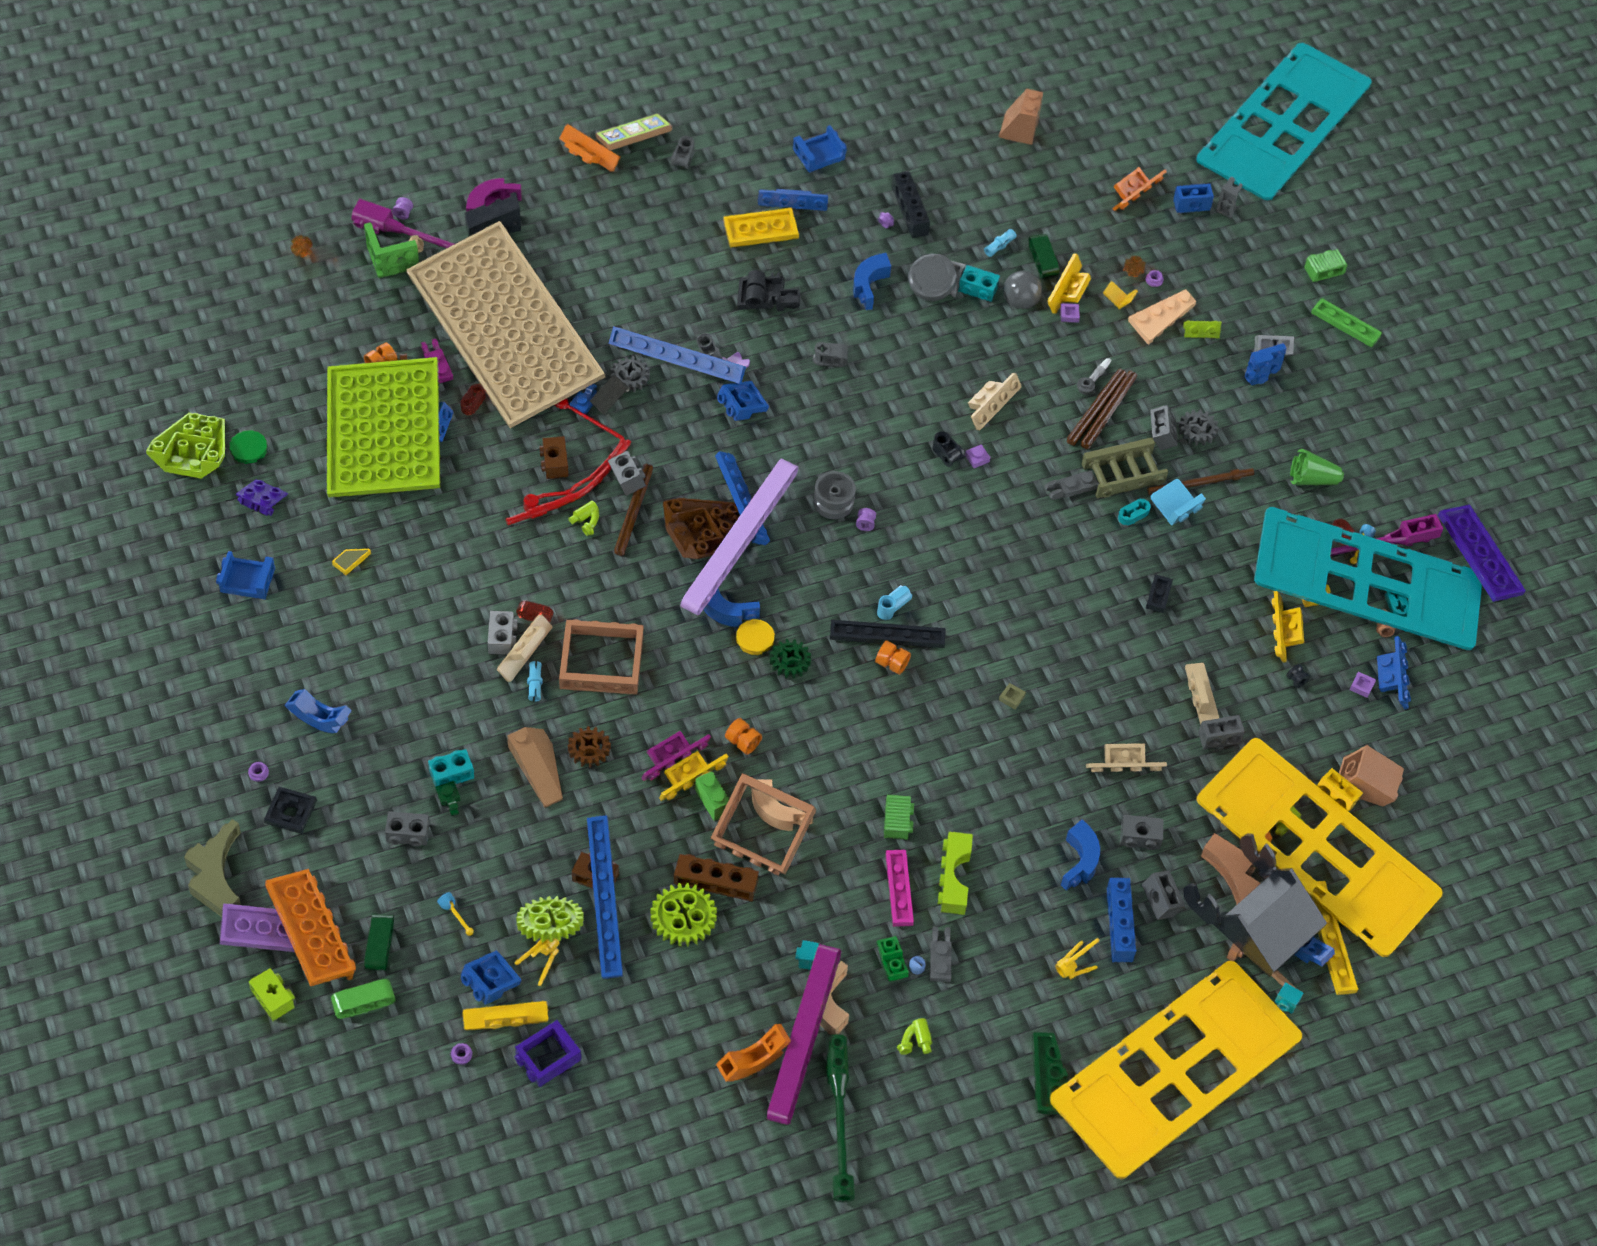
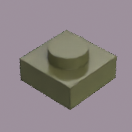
M1009 683L999 696V701L1016 710L1024 699L1026 692Z

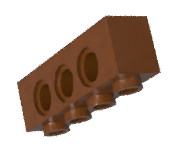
M680 854L674 872V885L680 883L681 886L685 887L689 883V888L697 885V890L704 889L706 892L753 902L759 871L749 867H737L731 863L715 862L712 859L696 858L691 854ZM699 870V871H701V872H700V873H694L693 871ZM716 874H717V875H720L721 877L715 878V877H713V875H716ZM733 879H739V880H741V881H740V882H734V881H732V880H733Z

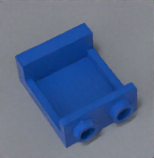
M830 125L827 126L826 133L805 141L800 136L794 137L793 150L808 172L845 159L846 144L840 140L837 131L833 130Z
M228 551L227 556L222 560V571L218 573L216 579L220 592L265 600L275 571L274 559L272 557H265L264 562L233 557V553Z

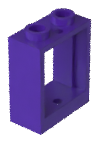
M558 1020L515 1046L516 1055L514 1058L520 1067H525L529 1080L532 1083L536 1082L539 1087L582 1060L581 1050ZM553 1035L567 1055L540 1072L526 1052Z

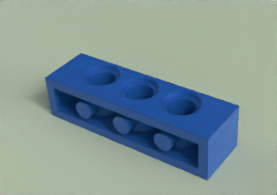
M1110 878L1107 886L1112 962H1133L1136 944L1130 878Z

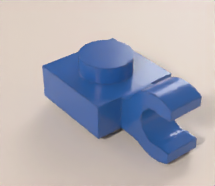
M592 384L586 387L584 393L579 391L569 405L587 414L595 404L593 397L597 393V390H595L597 385Z

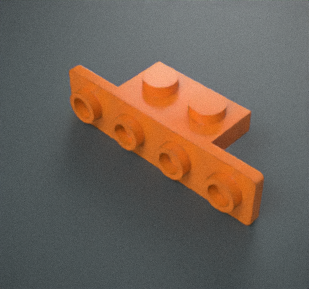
M566 124L560 140L565 142L564 146L569 149L571 154L583 157L582 161L585 163H598L609 171L613 172L620 160L619 155L571 125Z
M1138 167L1113 186L1123 201L1112 209L1114 211L1118 208L1124 209L1129 205L1128 201L1130 199L1134 201L1141 196L1139 192L1143 191L1145 193L1152 188L1151 183L1157 184L1164 179L1162 175L1167 171L1164 169L1149 180L1140 167Z

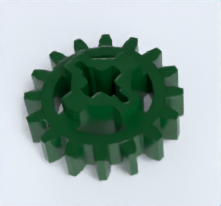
M786 639L784 644L779 641L778 646L774 645L773 651H770L772 670H778V676L782 673L785 674L786 679L789 675L795 679L796 674L801 677L803 671L808 672V666H811V653L808 652V646L803 648V642L797 644L796 639L793 642H789Z

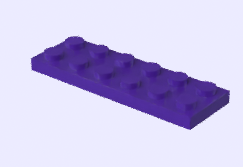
M1471 505L1440 510L1438 517L1492 601L1522 596L1526 590Z

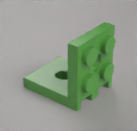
M371 222L364 224L367 249L378 278L406 272V269L419 263L418 248L415 240L380 248Z

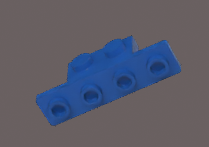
M777 189V191L759 190L758 205L827 211L828 195L787 189Z
M1396 636V652L1377 656L1379 689L1381 692L1398 689L1399 702L1404 710L1409 709L1408 702L1411 701L1410 693L1407 690V686L1410 685L1409 677L1406 674V669H1408V661L1405 658L1407 646L1399 636Z

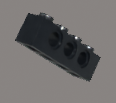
M910 171L894 173L892 190L912 239L928 236L930 220Z

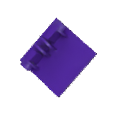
M257 479L236 493V496H239L238 501L241 505L254 509L257 512L259 511L265 516H271L274 513L272 506L288 495V493L280 488L273 487Z

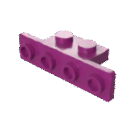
M679 731L650 748L647 754L655 764V767L646 771L642 776V780L649 779L651 781L660 775V771L668 769L675 765V762L678 760H683L690 756L693 751L705 749L709 745L708 742L711 736L708 734L690 745L682 732Z

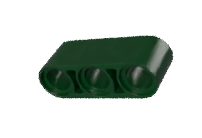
M1048 235L1029 236V249L1040 278L1058 276L1059 265Z
M372 914L364 969L386 971L394 928V915Z

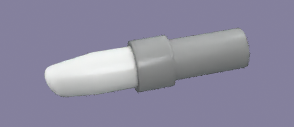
M1105 359L1089 378L1095 382L1102 376L1109 366L1111 359Z

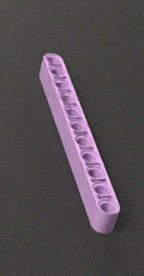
M782 458L778 461L684 595L680 605L682 608L700 615L794 480L798 472V466Z

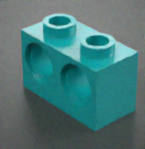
M967 265L960 279L959 292L992 302L999 286L1000 275Z
M466 749L456 750L451 754L436 756L432 760H428L429 772L435 786L451 781L458 784L474 779V768Z

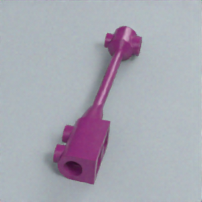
M359 198L353 209L351 219L354 221L353 224L360 229L364 227V224L371 222L375 234H379L380 231L404 233L410 236L417 235L424 241L444 248L455 245L454 243L405 227V225L393 218L392 211L389 208Z
M1433 514L1402 521L1398 530L1376 539L1394 545L1412 546L1417 542H1429L1431 539L1439 538L1443 527L1437 515ZM1348 545L1331 548L1330 556L1359 549Z

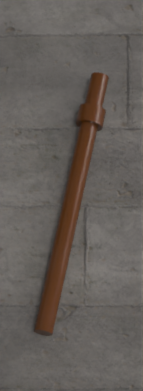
M1234 469L1228 473L1181 482L1188 488L1230 479L1235 481L1240 480L1241 477L1254 475V469ZM1167 484L1148 487V495L1155 493Z

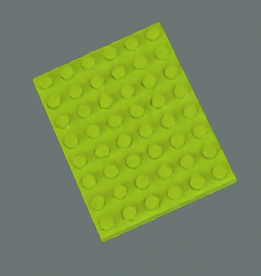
M437 357L328 366V498L440 488Z

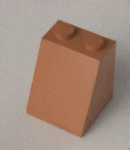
M1026 89L1006 111L999 138L1032 145L1039 121L1043 92Z
M1366 745L1343 758L1339 774L1363 792L1360 797L1361 800L1383 807L1397 799V791L1403 780L1404 768Z

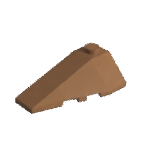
M524 727L507 735L508 748L544 808L563 800L553 744L544 729Z

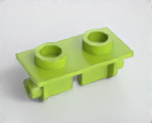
M1187 320L1183 325L1185 329L1184 338H1220L1222 322Z

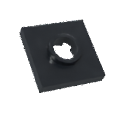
M279 786L266 813L264 823L303 834L316 805L317 797ZM290 807L298 810L296 816L292 818L285 815L284 811Z

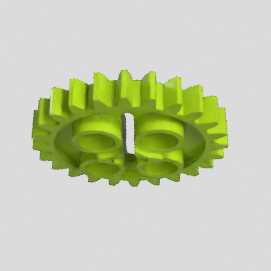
M678 883L677 889L670 885L669 892L663 889V896L657 894V901H653V908H651V922H654L653 929H657L658 936L663 934V941L670 938L671 945L678 941L679 947L682 945V942H685L687 947L690 941L697 944V938L704 941L705 934H711V929L715 928L714 922L717 921V915H715L717 908L714 907L715 901L710 900V894L704 895V889L697 891V885H694L692 889L689 888V883L686 884L685 888H682L681 884ZM676 900L680 902L683 913H680V906L678 905ZM686 901H692L693 903H692V904H686L685 902H686ZM667 908H673L674 911H671V912H670V911H667L666 909H667ZM685 916H687V923L689 924L691 929H688L686 925ZM694 918H700L701 920H700V921H694L693 919H694ZM675 925H681L682 928H679V929H678V928H675L674 926H675Z
M548 896L547 900L540 897L538 902L532 900V904L525 903V907L520 908V912H517L516 917L518 931H521V935H526L527 939L533 937V941L541 939V942H544L546 939H549L550 942H553V939L561 941V937L568 939V934L575 935V931H580V926H583L584 921L582 907H579L578 903L573 904V900L567 901L566 897L559 900L558 896L554 899Z

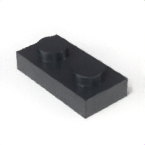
M1155 574L1146 609L1164 613L1173 579Z

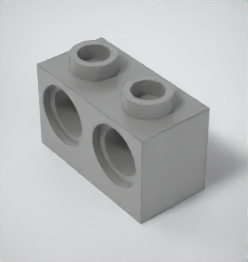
M1255 336L1254 352L1284 343L1287 348L1285 355H1293L1294 337Z
M490 611L488 632L489 654H508L516 644V636H513V631H517V619H514L513 612Z

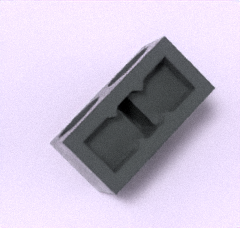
M1165 405L1150 410L1152 438L1160 451L1178 446L1176 418L1169 406Z
M628 450L608 460L626 496L646 486L643 481L646 476L641 467L637 469L639 463L635 456H630Z
M1239 715L1202 721L1198 731L1203 750L1240 744L1245 733Z
M388 812L385 829L386 843L427 846L430 827L429 815Z

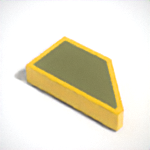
M346 549L332 561V565L347 575L371 555V550Z

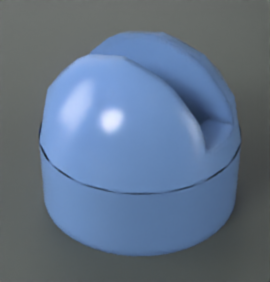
M914 956L909 962V970L914 974L924 972L925 960L920 956Z

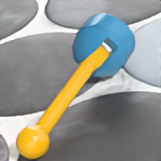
M1364 524L1359 534L1373 538L1376 530L1374 527ZM1356 550L1354 557L1350 559V563L1353 565L1357 563L1359 550Z
M451 892L442 895L437 903L444 910H451L465 928L466 934L472 936L474 930L468 927L454 908L456 903L454 896Z

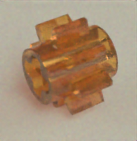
M299 235L291 240L293 244L290 248L295 256L303 258L312 253L310 249L313 247V244L307 236Z
M1132 255L1130 259H1125L1124 271H1127L1128 276L1138 277L1140 273L1144 274L1146 262H1142L1141 257Z

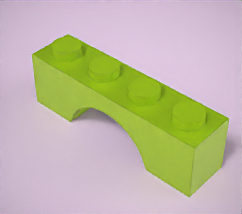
M949 832L948 839L943 840L942 851H946V857L942 856L941 868L944 869V874H940L939 886L943 887V891L938 894V904H941V912L965 915L968 887L962 885L956 879L954 870L960 864L970 861L973 834Z

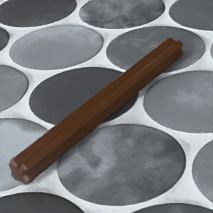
M1118 369L1067 437L1066 442L1074 446L1126 376L1125 370Z
M1128 371L1082 440V448L1090 449L1136 380V372Z
M645 463L642 470L646 476L643 481L646 486L635 491L614 549L616 555L623 556L653 472L651 464Z

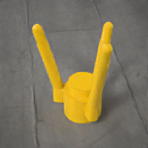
M1095 939L1071 957L1083 945V941L1075 945L1055 965L1059 975L1062 978L1068 977L1071 980L1078 975L1096 970L1098 967L1095 965L1075 971L1077 968L1075 960L1097 944L1099 939Z
M540 939L535 946L515 962V965H519L530 955L535 957L539 952L544 955L551 954L538 982V986H541L554 957L559 952L556 948L559 945V941L553 939V942H550L549 939H546L544 942H541Z

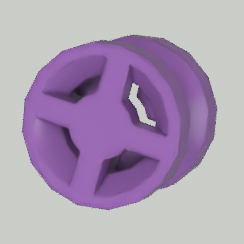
M404 197L398 198L392 210L394 216L403 220L407 219L413 208L412 201Z
M869 508L860 509L856 521L857 528L863 531L873 530L876 512Z

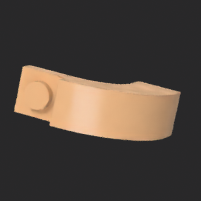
M758 780L772 787V780ZM752 789L753 806L760 818L767 824L785 831H793V824L801 825L806 813L793 807L784 806L776 799Z
M842 961L838 965L820 1024L830 1035L839 1034L848 1024L849 1014L837 1006L831 996L833 990L847 975L848 965Z

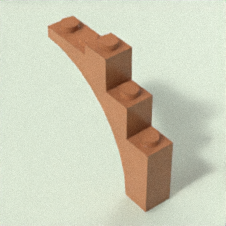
M1214 833L1205 845L1201 857L1213 865L1224 877L1232 890L1236 904H1238L1261 883L1251 877L1255 868L1246 858L1243 851ZM1233 944L1227 958L1235 961L1238 956L1242 958L1244 953Z

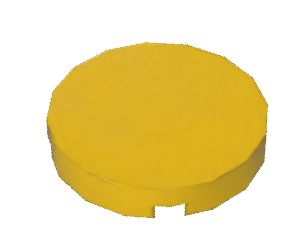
M752 619L740 625L737 630L736 641L743 652L751 655H760L771 649L774 644L775 633L767 622Z

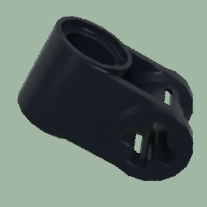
M939 431L935 434L932 450L947 467H951L957 460L965 458L963 448L947 432Z

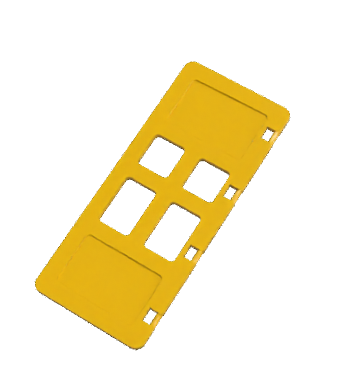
M1259 738L1251 739L1197 796L1198 804L1218 818L1224 826L1240 839L1247 833L1254 834L1258 853L1267 843L1275 854L1277 869L1292 868L1308 894L1322 908L1357 937L1359 936L1371 949L1382 957L1391 955L1443 894L1442 889ZM1303 795L1308 796L1328 814L1315 829L1310 828L1290 811L1292 806ZM1218 807L1227 814L1225 817L1216 811ZM1278 822L1283 823L1303 841L1290 856L1283 854L1265 838V835ZM1338 825H1343L1374 851L1375 854L1362 868L1357 867L1326 841V838ZM1313 852L1319 853L1349 878L1350 882L1338 895H1332L1301 868V865ZM1315 888L1324 895L1322 899L1313 892ZM1364 929L1373 936L1371 940L1362 933Z
M1227 961L1164 1010L1124 1038L1119 1044L1112 1047L1071 1080L1051 1094L1050 1102L1114 1176L1124 1179L1297 1045L1302 1039V1033L1236 962ZM1217 976L1221 981L1214 986L1210 981ZM1172 1011L1175 1016L1168 1021L1164 1016ZM1183 1016H1188L1205 1034V1038L1179 1058L1173 1060L1155 1042L1154 1038ZM1125 1046L1129 1051L1121 1056L1117 1051ZM1217 1049L1230 1061L1237 1071L1211 1092L1203 1094L1187 1077L1185 1072ZM1138 1050L1144 1051L1160 1069L1158 1074L1140 1087L1136 1086L1119 1067L1123 1061ZM1078 1082L1081 1087L1073 1092L1069 1087ZM1170 1084L1175 1085L1192 1105L1173 1121H1168L1150 1101L1151 1098Z

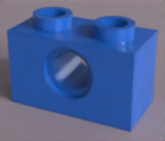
M1210 184L1176 186L1173 199L1176 212L1211 210L1214 195Z

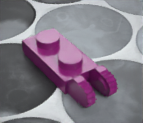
M436 338L432 339V346L435 350L429 352L426 342H421L424 358L437 357L439 384L453 380L451 369Z

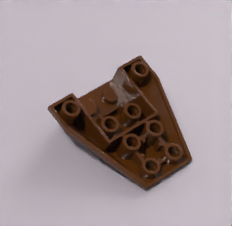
M677 498L663 502L666 530L684 558L700 559L712 556L740 517L735 502Z

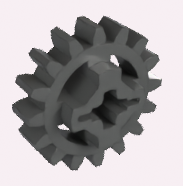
M626 356L624 361L618 359V364L613 363L611 381H614V386L619 385L620 391L625 388L626 392L629 389L636 392V388L642 390V385L647 386V381L650 380V369L647 367L646 362L641 363V358L636 361L635 357L632 356L628 360Z
M1193 409L1191 414L1186 412L1179 422V434H1184L1182 439L1188 438V443L1190 444L1193 441L1196 446H1198L1199 442L1203 446L1206 441L1211 443L1212 439L1216 438L1219 429L1217 426L1218 421H1213L1215 416L1209 417V412L1202 413L1201 409L1198 412Z

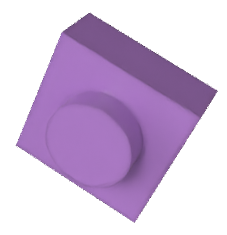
M1061 304V322H1079V304Z
M982 445L965 451V456L973 468L990 462V456Z
M1358 672L1350 690L1368 698L1376 679Z

